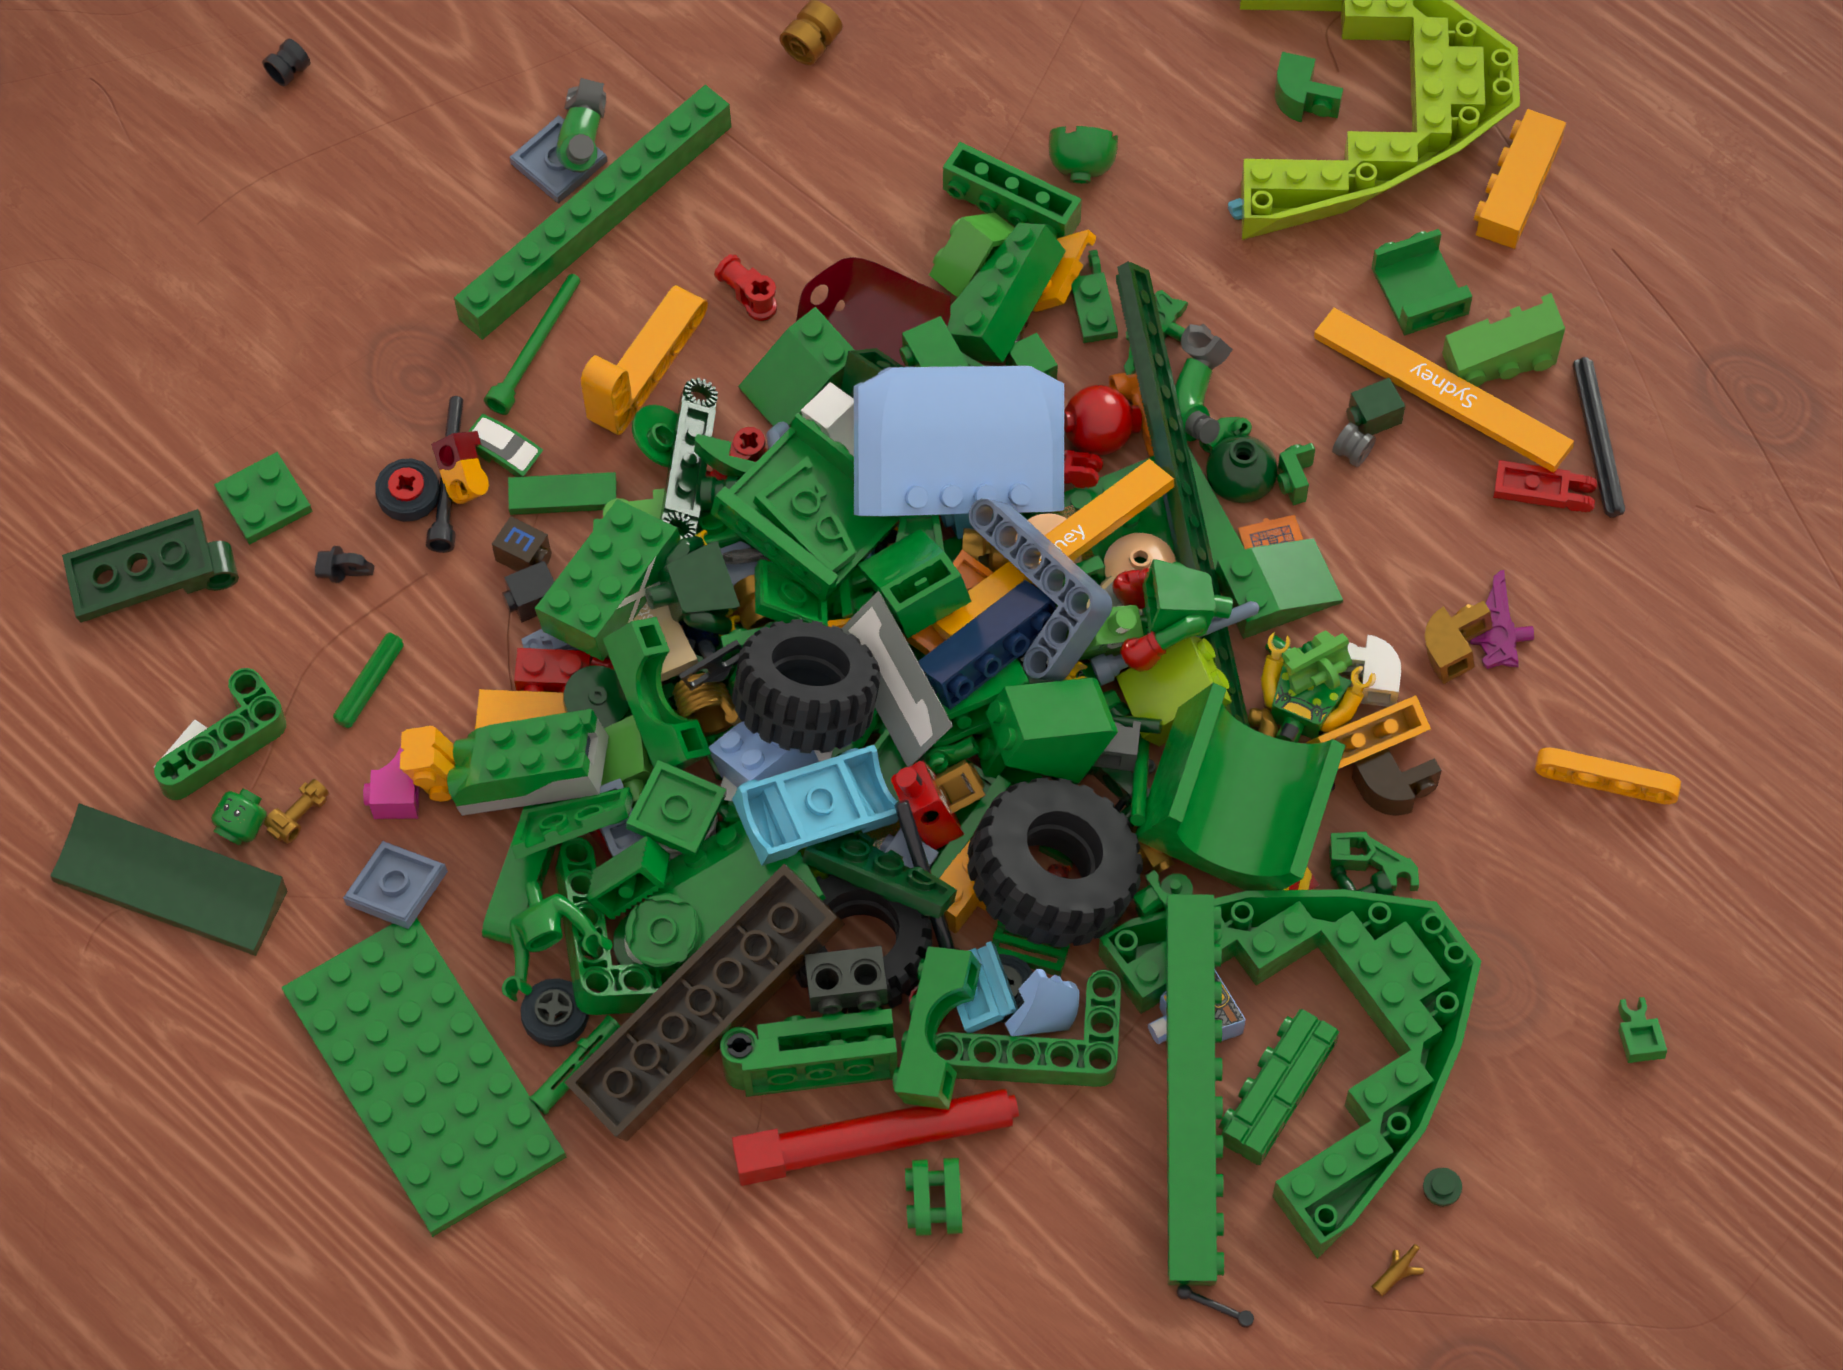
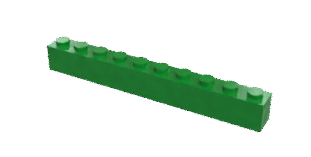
M706 84L458 293L454 297L458 319L480 339L483 340L727 132L732 127L730 104Z
M1167 894L1168 1285L1215 1286L1217 1276H1224V1252H1217V1236L1224 1235V1214L1216 1213V1197H1223L1224 1191L1223 1174H1216V1158H1223V1135H1216V1120L1223 1119V1097L1215 1096V1081H1222L1223 1074L1222 1058H1215V1043H1222V1020H1215V1005H1221L1222 982H1215L1214 967H1221L1222 960L1221 944H1214V929H1221V906H1214V895Z

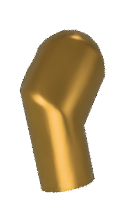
M1255 707L1251 708L1248 716L1250 727H1258L1260 733L1276 738L1278 727L1271 711L1264 707L1263 710Z

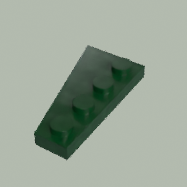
M851 832L808 846L804 851L803 863L815 867L822 873L832 874L844 879L855 887L865 888L882 895L889 901L899 902L911 907L922 915L939 919L955 902L957 889L921 867L909 868L904 865L903 856L893 850L886 853L873 846L874 839L863 832L857 835Z

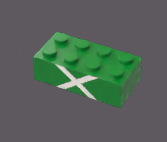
M617 499L535 607L543 632L604 661L608 652L603 638L633 621L647 602L645 590L660 585L658 572L665 566L664 562L667 554L681 540L678 528Z

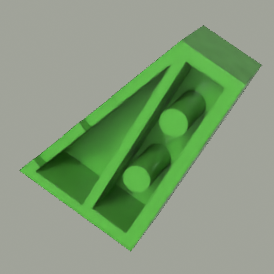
M1552 293L1541 297L1542 304L1522 311L1520 306L1510 309V317L1490 324L1489 320L1485 319L1446 335L1442 354L1449 372L1477 387L1486 381L1498 378L1504 380L1511 379L1519 373L1531 370L1544 371L1552 365H1556L1565 326Z

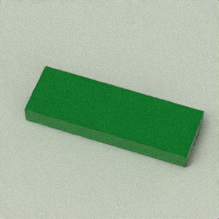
M616 472L508 477L510 515L603 510L609 501L617 498Z

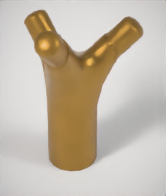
M1414 1244L1401 1258L1400 1251L1393 1250L1390 1267L1371 1286L1380 1297H1383L1401 1279L1410 1275H1423L1424 1269L1422 1267L1409 1266L1416 1253L1420 1250V1247Z

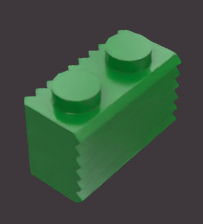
M645 836L592 870L593 875H591L592 880H590L591 885H589L590 890H588L589 895H587L588 901L609 919H615L616 916L621 915V912L631 909L632 905L636 906L637 902H642L643 898L647 899L648 895H653V892H658L659 888H664L670 854L651 837Z

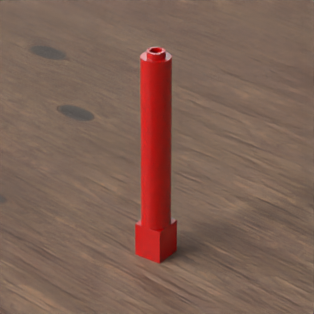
M1004 1088L951 1099L949 1110L914 1106L779 1134L776 1128L732 1137L740 1185L744 1186L784 1178L787 1171L1013 1126L1012 1118L1019 1117L1015 1095H1008Z

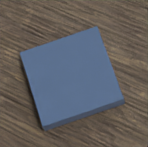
M559 115L509 157L511 165L558 204L608 162L607 155L596 146L597 159L589 170L578 173L564 168L556 155L558 135L564 119Z
M382 841L343 899L347 906L409 929L448 871L443 863Z

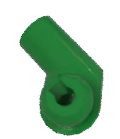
M1243 417L1220 418L1217 420L1220 425L1217 438L1208 444L1199 441V445L1204 451L1211 453L1219 442L1228 437L1236 435L1248 436L1251 433L1252 425L1248 419Z
M971 736L953 745L933 747L927 753L925 762L935 774H940L946 771L947 768L980 753L979 746Z

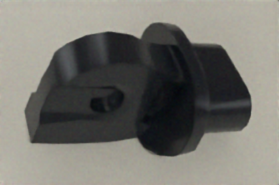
M333 546L331 551L318 552L315 576L317 578H329L332 583H339L345 579V576H372L375 566L360 554L344 553L340 546Z

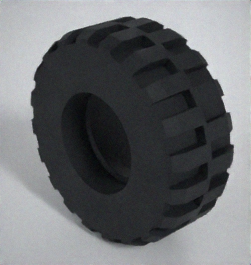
M1048 778L1031 779L1029 784L1026 781L1019 782L1010 786L1008 791L1001 792L995 797L983 815L969 843L967 869L970 880L975 882L973 889L978 900L984 902L987 907V913L994 920L998 919L1004 924L1007 931L1014 935L1018 933L1028 938L1027 941L1034 944L1047 943L1051 947H1067L1071 943L1074 946H1080L1090 943L1093 938H1101L1111 930L1114 924L1118 923L1140 886L1143 859L1141 854H1138L1140 845L1136 834L1130 830V822L1123 813L1119 814L1114 808V803L1105 796L1104 798L1093 792L1094 789L1086 785L1078 786L1072 784L1071 780L1061 778L1055 781L1048 780ZM1046 846L1058 850L1075 864L1081 878L1066 879L1051 874L1035 861L1028 847Z

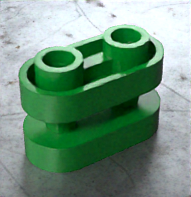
M943 1158L944 1170L928 1171V1159L912 1160V1168H905L906 1192L914 1191V1205H907L908 1229L916 1228V1236L932 1235L931 1223H947V1234H963L959 1158ZM930 1186H945L946 1207L930 1208Z

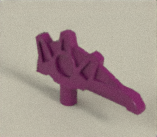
M1500 570L1493 577V587L1486 601V605L1491 612L1493 628L1469 640L1472 645H1480L1486 656L1482 659V664L1486 669L1499 665L1519 667L1518 654L1515 649L1516 642L1534 640L1533 626L1515 627L1514 622L1511 620L1504 570Z

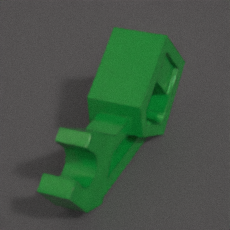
M1367 832L1330 834V870L1337 866H1343L1345 870L1366 871L1371 865L1386 874L1393 891H1396L1397 879L1401 877L1409 881L1410 891H1418V867L1411 858H1406L1369 837ZM1350 848H1362L1365 855H1350Z

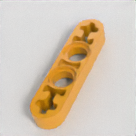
M1558 748L1540 749L1535 765V771L1549 779L1659 804L1676 803L1681 788L1680 779L1668 773Z

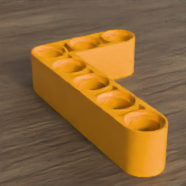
M675 285L664 297L617 365L597 355L591 357L581 376V387L587 419L617 435H621L703 320L708 308L707 300Z

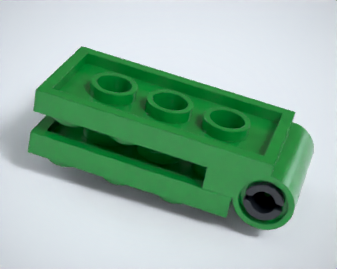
M882 1007L869 1010L862 1009L859 1013L850 1014L840 1011L808 1019L805 1016L796 1015L787 1017L783 1022L758 1024V1039L752 1030L745 1027H735L728 1030L720 1042L725 1079L733 1088L745 1090L746 1097L892 1080L894 1071L898 1067L892 1009L883 1010Z

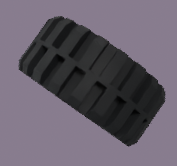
M802 619L791 620L790 623L779 621L773 623L770 628L765 626L759 629L743 644L739 654L732 701L737 715L742 722L745 721L744 724L747 729L753 734L759 733L761 740L769 744L771 742L777 743L779 748L789 751L790 748L799 749L800 753H811L812 750L826 753L831 752L834 747L840 750L850 745L852 741H857L871 725L881 679L879 674L880 668L866 644L861 645L859 638L851 633L849 635L843 633L842 628L834 625L832 627L824 626L823 622L814 620L812 623H805Z
M828 874V878L824 880L821 876H817L816 880L826 897L823 902L841 920L854 915H868L884 921L895 932V945L883 957L888 1003H882L879 1007L889 1004L890 1008L893 1009L902 1004V994L905 993L907 996H910L911 991L918 986L919 963L922 959H925L928 946L932 947V925L929 916L922 915L917 910L899 902L889 901L884 896L868 889L855 887L850 882L832 874ZM824 945L817 953L828 952ZM804 965L795 974L801 988L808 987L806 965ZM863 975L856 981L861 985H870L876 979L869 975ZM824 980L818 984L824 990H830L837 985L832 980ZM858 1006L849 1007L848 1014L859 1013L862 1009H859Z

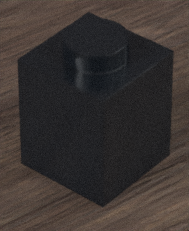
M545 561L504 577L507 591L502 592V596L509 612L516 611L521 623L537 617L535 607L555 582Z

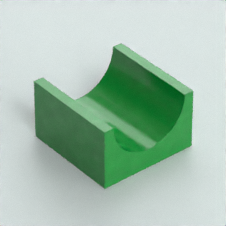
M1213 682L1178 707L1147 798L1146 820L1142 826L1137 827L1135 834L1139 842L1242 890H1284L1304 877L1345 745L1334 739L1315 744L1296 743L1260 733L1238 721L1226 710L1222 702L1227 689Z

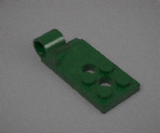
M199 509L62 555L75 616L80 623L182 588L187 594L205 588L218 591L232 587L239 580L231 545L225 541L208 543ZM140 559L148 560L147 566L141 572L134 573L131 571L136 561ZM113 571V577L109 582L105 584L97 583L99 576L103 572Z

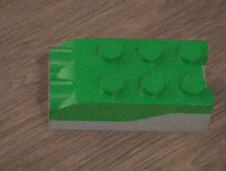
M592 709L504 722L477 728L468 734L467 738L458 739L454 742L453 758L455 768L449 770L447 777L450 796L463 816L600 794L609 736Z

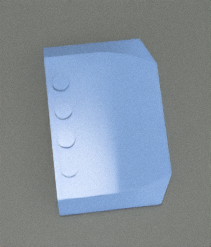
M1032 366L888 367L880 371L873 378L854 386V515L969 514L973 503L981 498L1007 503L1019 513L1064 510V383Z

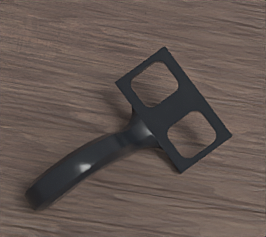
M704 638L698 642V650L703 660L680 673L679 676L690 691L706 682H722L728 678L730 670L738 663L740 652L725 662L722 657L733 650H742L743 647L736 639L720 650H717L710 639ZM700 670H708L706 674L702 675L692 682L688 681V678L690 676L694 675Z

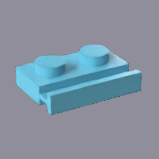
M992 941L987 942L986 946L979 949L973 948L969 950L981 963V970L974 1001L957 1006L964 1030L967 1033H973L1004 1019L1003 1017L1014 1014L1018 1010L996 946Z

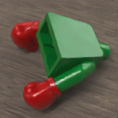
M1153 559L1149 569L1124 571L1116 576L1112 585L1113 593L1124 606L1137 605L1139 609L1146 607L1149 633L1141 638L1126 639L1122 644L1120 652L1124 662L1130 668L1139 672L1147 671L1154 667L1161 656L1166 654L1167 648L1190 637L1206 634L1213 617L1228 619L1232 612V598L1214 595L1212 579L1208 573L1188 568L1179 562L1169 563Z

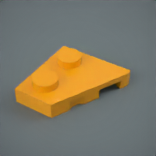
M1089 229L1057 239L1066 252L1033 309L1034 312L1065 303L1071 291L1072 283L1078 277L1083 267L1079 259L1086 245L1093 246L1096 241V235Z

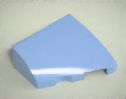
M1036 969L1018 989L1024 1003L1005 1023L1011 1036L1069 1030L1075 1021L1079 1007V989L1076 984L1071 981H1062L1061 977L1057 975L1048 978L1043 969Z

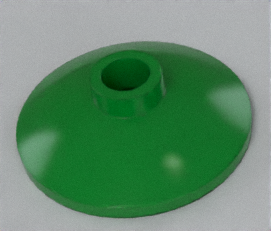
M648 405L641 408L633 417V437L640 450L650 460L661 466L669 467L677 413L660 405Z

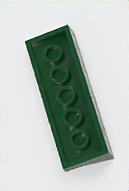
M80 803L78 804L62 852L50 875L52 881L254 956L257 955L288 892L282 876Z

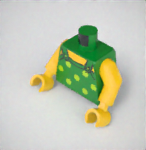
M1273 632L1268 638V647L1271 650V655L1266 656L1261 677V687L1264 704L1267 708L1271 709L1275 723L1281 726L1276 738L1298 743L1301 735L1315 739L1321 736L1323 732H1331L1350 722L1364 697L1363 689L1374 685L1376 681L1375 673H1371L1368 681L1362 684L1358 676L1363 666H1359L1352 671L1351 680L1339 676L1340 686L1333 690L1328 688L1325 683H1322L1296 695L1290 688L1288 673L1284 668L1282 653L1289 648L1291 639L1287 635L1285 647L1278 649L1272 643L1275 632Z

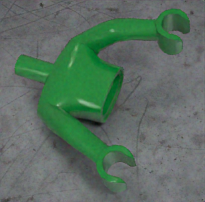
M535 881L525 885L529 907L510 920L509 932L514 950L515 972L514 976H510L504 981L502 993L514 1002L518 1000V990L526 995L532 992L531 985L527 983L530 952L543 951L555 945L563 938L561 929L563 916L584 936L582 947L592 956L598 957L597 949L599 945L607 951L611 950L613 946L612 941L597 932L591 920L565 896L556 893L543 899L540 884Z

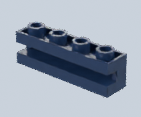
M1024 580L920 659L918 663L935 694L938 693L941 704L951 710L1011 662L1023 655L1056 610L1055 602L1042 590Z

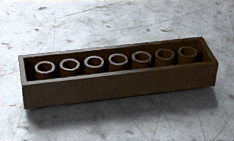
M783 864L564 1083L616 1138L628 1141L720 1049L723 1035L732 1028L742 1027L805 965V955L817 953L845 923L791 868Z

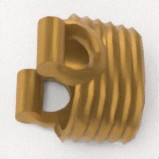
M706 673L694 674L688 678V681L692 682ZM683 680L676 684L672 694L676 701L675 706L678 708L677 712L681 717L698 719L704 737L716 735L741 722L735 711L731 696L728 693L729 691L723 682H706L693 691L689 690Z

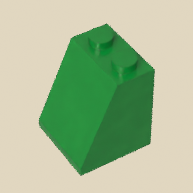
M1095 678L1006 686L986 711L1005 766L1067 779L1077 783L1083 779L1118 733L1099 682Z

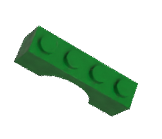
M657 617L631 621L604 637L603 642L653 767H655L659 760L684 770L709 756L711 752L698 719H687L678 715L670 707L664 696L661 684V671L670 649Z
M928 946L925 959H922L919 963L918 979L920 982L917 995H913L910 1001L911 1021L909 1030L904 1032L901 1040L902 1060L900 1067H897L893 1074L894 1092L905 1104L949 1110L957 1072L947 1060L938 1055L936 1033L941 1021L952 1009L963 1003L974 1001L981 963L971 951Z

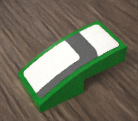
M481 414L468 431H478L481 445L475 447L477 455L488 463L494 460L515 477H524L543 452L541 447L522 434L485 414Z

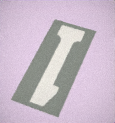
M878 591L842 627V630L847 635L851 633L859 638L861 645L866 644L878 662L881 679L875 708L904 762L909 767L953 725L882 595Z

